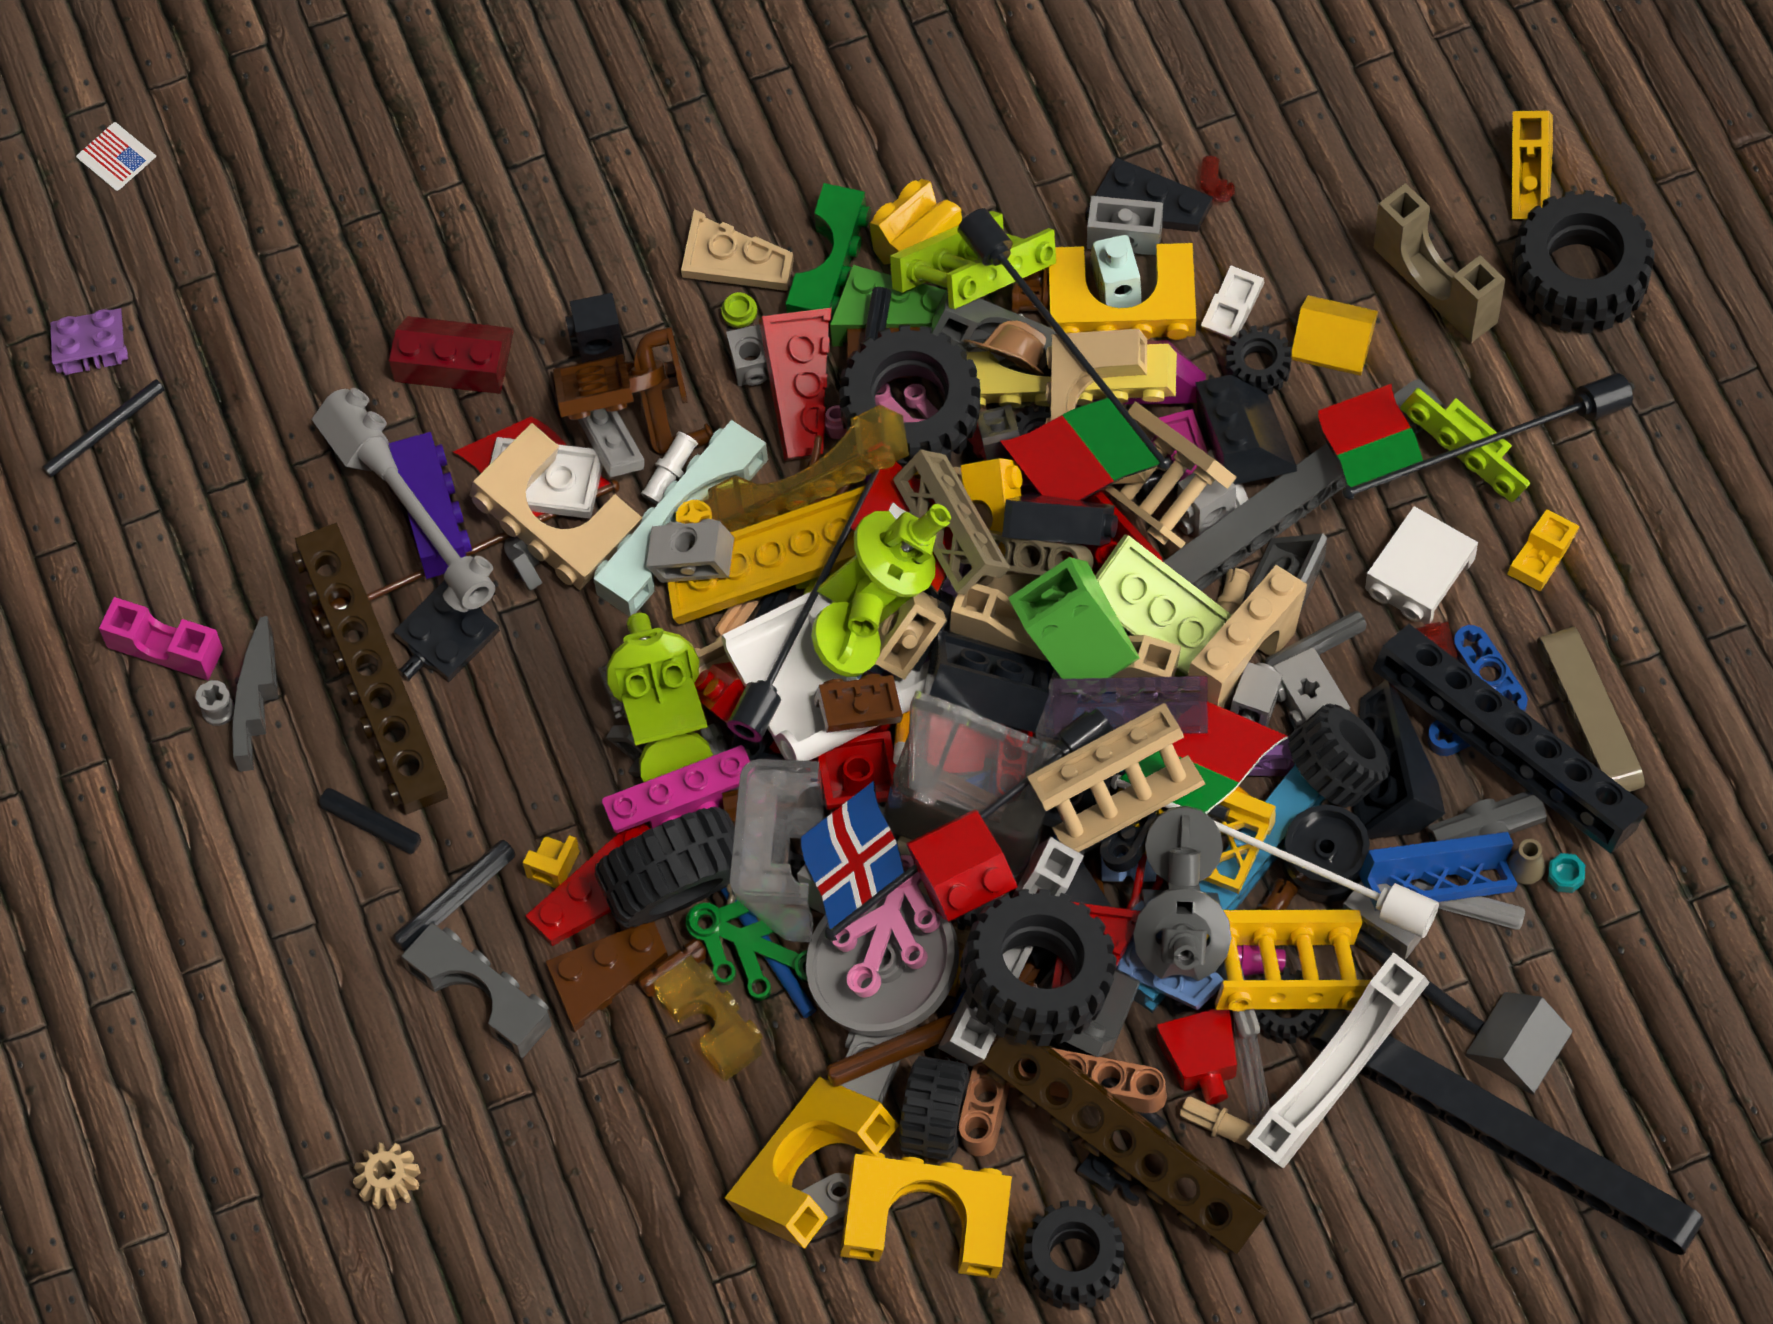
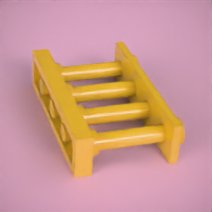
M1224 910L1229 919L1232 940L1227 957L1224 960L1228 981H1222L1215 1001L1216 1010L1238 1012L1247 1009H1346L1352 1011L1371 981L1357 980L1350 945H1354L1362 925L1360 910ZM1256 945L1259 947L1265 980H1243L1237 946ZM1275 945L1297 946L1303 980H1281ZM1312 945L1334 946L1341 980H1319Z

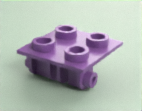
M121 308L114 310L103 309L94 314L78 317L67 316L58 321L50 322L52 363L55 364L57 373L64 372V375L82 372L81 359H83L85 370L90 371L89 357L94 358L96 368L100 369L99 355L102 357L104 367L121 365L122 360L129 359L123 339Z

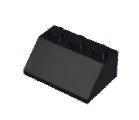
M1233 375L1195 382L1197 415L1212 454L1217 462L1237 477L1233 481L1235 485L1297 472V465L1267 393Z
M940 630L934 638L925 681L926 703L931 704L940 711L949 712L954 710L965 713L977 721L985 722L990 720L1001 723L1013 731L1021 732L1026 730L1035 733L1050 694L1045 661Z

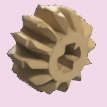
M379 1142L377 1145L378 1153L373 1155L371 1151L364 1150L363 1155L367 1162L355 1163L354 1168L359 1175L353 1179L355 1188L361 1189L359 1195L364 1202L372 1199L374 1208L379 1210L384 1202L387 1201L390 1209L395 1210L397 1199L401 1198L406 1203L410 1202L411 1198L407 1190H418L420 1185L415 1177L420 1175L421 1171L419 1165L413 1163L414 1156L411 1151L401 1153V1147L397 1143H394L390 1150L386 1151L384 1144ZM385 1172L389 1176L393 1175V1177L389 1180L386 1177L380 1176Z

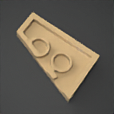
M694 209L681 274L682 278L788 291L794 256L792 252L756 236L751 238L734 230V226L722 222L719 224L706 218L704 213Z

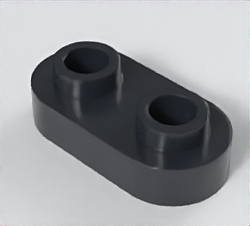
M1156 811L1103 839L1100 846V854L1105 865L1110 870L1125 872L1138 864L1146 850L1145 840L1148 828L1158 816ZM1139 822H1146L1141 827H1135ZM1121 853H1127L1123 857H1118Z

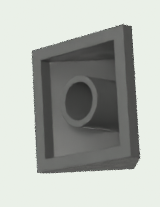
M1322 533L1271 538L1245 593L1244 601L1274 566L1278 565L1307 584L1301 607L1302 611L1325 562L1327 537Z
M1504 992L1465 1056L1534 1095L1570 1038L1573 1030L1543 997Z

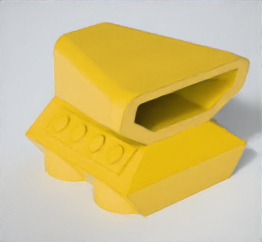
M924 179L912 181L902 190L896 201L883 205L870 222L873 251L884 265L890 264V255L958 226L962 221L961 208L949 200H943L936 204L931 181Z

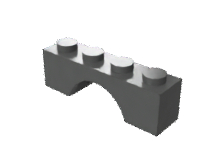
M948 289L946 290L934 312L932 323L933 335L938 336L940 332H943L951 337L952 346L961 344L966 349L971 345L963 342L964 339L983 344L999 324L1015 320L1024 322L1046 337V343L1037 368L1044 373L1043 376L1051 377V369L1047 365L1046 352L1047 347L1052 346V334H1057L1052 328L980 298L956 309H951L948 302Z
M431 923L401 956L406 970L434 992L451 985L463 984L476 987L486 993L493 1002L492 1013L488 1022L492 1037L522 1060L552 1026L548 1014L549 1007L535 994H531L528 997L520 991L519 983L511 975L504 971L498 974L489 967L491 962L476 949L470 952L461 945L462 940L451 929L445 927L441 930Z

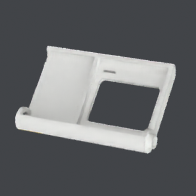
M811 592L722 635L725 652L744 687L749 682L766 681ZM820 593L773 683V686L777 689V694L781 698V703L768 726V730L783 757L793 768L878 727L872 726L826 733L821 708H816L814 702L818 686L831 679H843L844 681L859 679L857 676L845 677L834 673L822 663L814 650L811 637L813 622L822 609L834 602ZM950 615L942 631L963 636L960 634L950 632ZM930 660L923 664L920 671L912 669L905 680L898 676L894 678L902 714L926 702L925 681Z

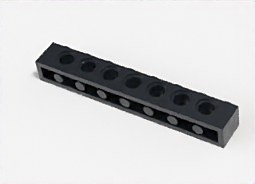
M1411 624L1405 626L1383 645L1372 669L1610 854L1637 830L1649 808L1646 804Z

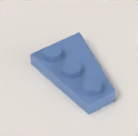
M1141 900L1132 910L1141 911L1144 907L1143 901ZM1162 931L1156 934L1158 939H1161ZM1134 936L1116 968L1118 971L1139 980L1141 984L1196 1010L1220 989L1222 981H1224L1216 971L1200 981L1185 975H1172L1160 979L1143 965L1136 953Z

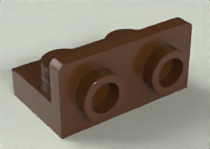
M869 674L859 680L851 681L831 679L818 686L814 698L815 707L821 708L826 733L901 723L903 717L893 675Z

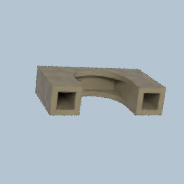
M1405 183L1378 204L1373 248L1472 343L1498 323L1505 278L1481 255L1455 273L1442 260L1430 240L1428 233L1430 206Z

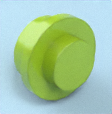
M733 293L722 304V317L732 327H746L754 322L757 317L756 302L745 293Z

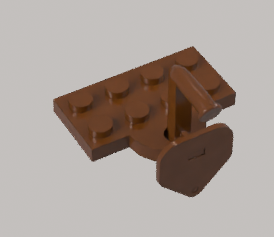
M671 327L647 333L637 346L634 361L625 362L624 354L553 369L561 417L569 416V419L572 420L588 417L591 415V411L605 408L607 412L622 410L627 407V403L634 402L632 393L640 391L653 449L660 454H666L677 435L671 436L662 390L678 387L682 404L688 403ZM669 344L672 361L664 362L663 365V362L660 360H655L652 348ZM706 423L704 428L685 434L696 440L698 443L697 447L708 444L714 433L709 424Z

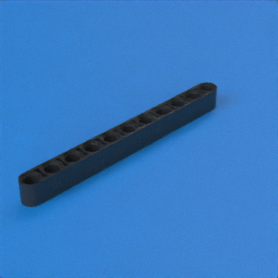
M1326 1009L1308 1036L1310 1044L1322 1052L1350 1013L1344 1009ZM1390 1035L1387 1036L1358 1073L1673 1254L1684 1255L1704 1222L1702 1215L1687 1204Z

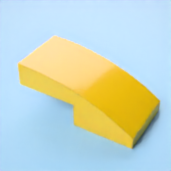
M1546 509L1530 532L1527 543L1510 565L1507 575L1541 591L1578 532L1579 526Z

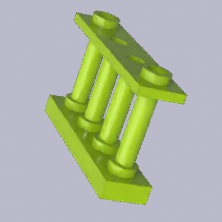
M990 211L989 213L1004 231L1003 214ZM958 226L890 255L893 290L903 293L925 282L936 284L948 289V302L951 309L961 307L1014 283L1015 280L1002 264L998 266L993 264L989 266L983 265L957 232ZM1045 229L1025 239L1007 234L1013 242L1008 261L1022 278L1056 263L1054 229Z

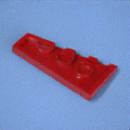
M643 823L619 832L526 914V921L551 946H554L596 922V919L611 912L595 877L596 864L600 862L602 857L608 855L610 851L620 847L631 838L641 835L650 828Z

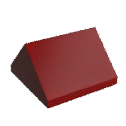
M890 731L862 734L816 757L820 797L826 809L839 808L873 781L876 785L878 802L903 799L897 765L893 762L894 749Z

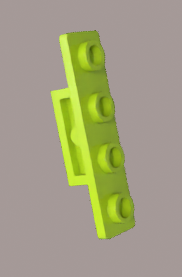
M1416 388L1400 406V409L1414 423L1420 425L1441 446L1449 451L1497 433L1457 398L1445 410L1420 388ZM1504 438L1456 456L1465 463L1468 469L1477 473L1499 495L1504 496L1510 502H1514L1530 485L1528 479L1502 458L1512 446Z

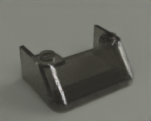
M916 716L895 768L883 811V816L891 831L911 840L969 812L927 796L933 780L932 771L924 761L914 757L926 721ZM1016 800L1006 807L1000 823L988 818L983 820L1001 848L1013 876L1019 875L1026 870L1049 812V810L1046 811L1041 803L1039 805L1028 800Z

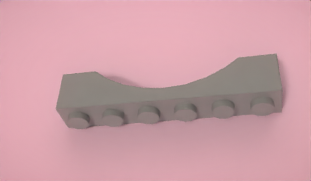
M1052 837L1048 838L1037 846L1016 890L1029 889V893L1033 894L1040 888L1049 889L1050 894L1060 896V893L1065 894L1084 855ZM1018 946L1003 954L1008 969L1016 978H1019L1034 946ZM963 996L938 1049L972 1067L985 1060L997 1034L993 1032L994 1026L988 1022L986 1025H983L976 1018L978 1009L976 1007L973 1009L969 1008Z

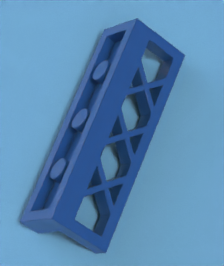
M1508 832L1369 850L1359 873L1364 887L1380 894L1379 884L1393 886L1396 883L1437 902L1514 892L1518 885L1506 861L1514 844ZM1496 869L1501 880L1492 881L1480 875V872ZM1456 874L1468 880L1469 883L1458 886L1445 878L1447 875ZM1422 879L1434 885L1433 890L1423 891L1410 883L1412 880ZM1370 898L1375 911L1378 910L1376 909L1377 900Z

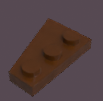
M653 921L647 924L643 923L640 926L630 927L547 960L548 970L574 1033L585 1025V1020L599 1009L602 1011L612 1003V999L627 986H633L638 982L639 977L649 970H653L656 965L668 957V954Z

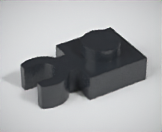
M1090 1152L1078 1168V1175L1108 1196L1116 1188L1122 1191L1123 1199L1128 1204L1137 1206L1139 1204V1197L1133 1194L1130 1188L1134 1185H1141L1146 1189L1147 1186L1136 1178L1129 1181L1121 1176L1113 1168L1115 1162L1106 1155L1102 1154L1101 1157H1098Z

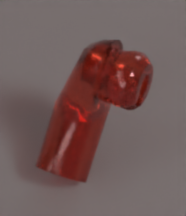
M1205 156L1202 159L1200 188L1207 195L1212 196L1215 202H1228L1235 193V186L1232 182L1227 184L1226 179L1221 180L1218 177L1220 160L1214 156Z

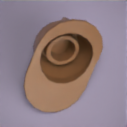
M1015 320L999 324L983 344L971 340H963V342L1002 356L1033 374L1044 375L1037 367L1046 343V337L1024 322Z

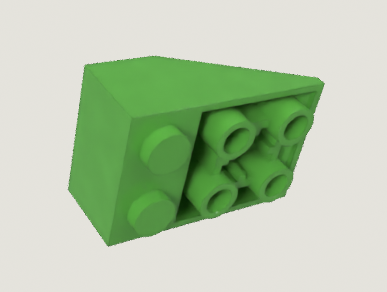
M1068 557L1008 597L1027 633L1076 698L1082 697L1140 659L1087 561Z

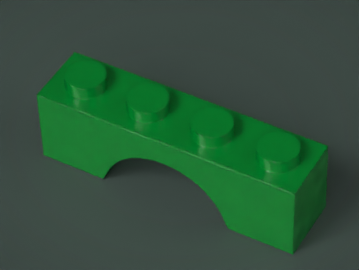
M823 183L814 212L816 231L831 243L833 249L827 260L817 268L807 272L795 273L786 301L787 313L831 308V320L829 321L828 329L830 330L831 321L841 298L842 288H845L852 267L849 266L852 257L857 258L860 252L862 237L859 236L861 227L866 228L869 223L871 207L866 206L865 191Z

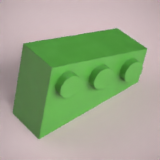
M853 265L830 324L832 346H844V343H848L847 329L866 328L872 289L874 287H885L892 292L886 328H899V325L932 328L934 312L946 290L921 284L902 293L892 289L891 275Z

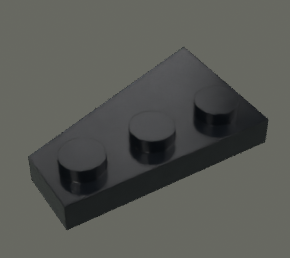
M1117 157L1095 196L1162 202V228L1198 232L1213 205L1212 196ZM1090 205L1085 212V220L1089 218Z

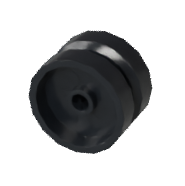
M1325 804L1310 807L1295 817L1287 829L1284 851L1359 884L1361 881L1359 873L1369 851L1370 842L1366 827L1355 814L1343 807ZM1283 859L1282 864L1286 880L1293 883L1298 889L1297 893L1308 900L1322 903L1341 901L1354 891Z

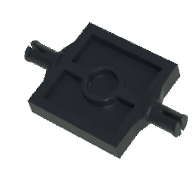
M445 580L394 630V637L403 643L412 655L398 669L399 674L407 681H410L424 666L427 669L436 671L447 682H450L500 631L499 625L484 614L481 607L469 609L467 612H460L451 607L443 598V593L448 588Z

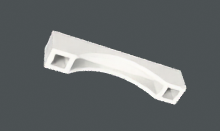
M1393 952L1370 981L1352 1012L1325 1049L1287 1093L1270 1108L1246 1140L1284 1168L1430 982L1427 978Z

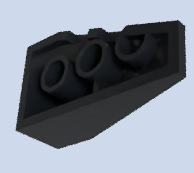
M1385 680L1361 697L1359 718L1373 731L1380 741L1390 766L1388 777L1353 806L1354 814L1366 827L1369 839L1419 833L1445 814L1439 783L1397 689Z

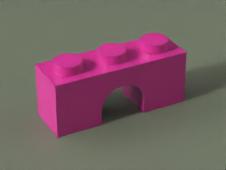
M116 597L113 598L99 627L107 648L208 681L223 651L221 641L215 629L181 619L178 628L171 627L155 619L147 607Z

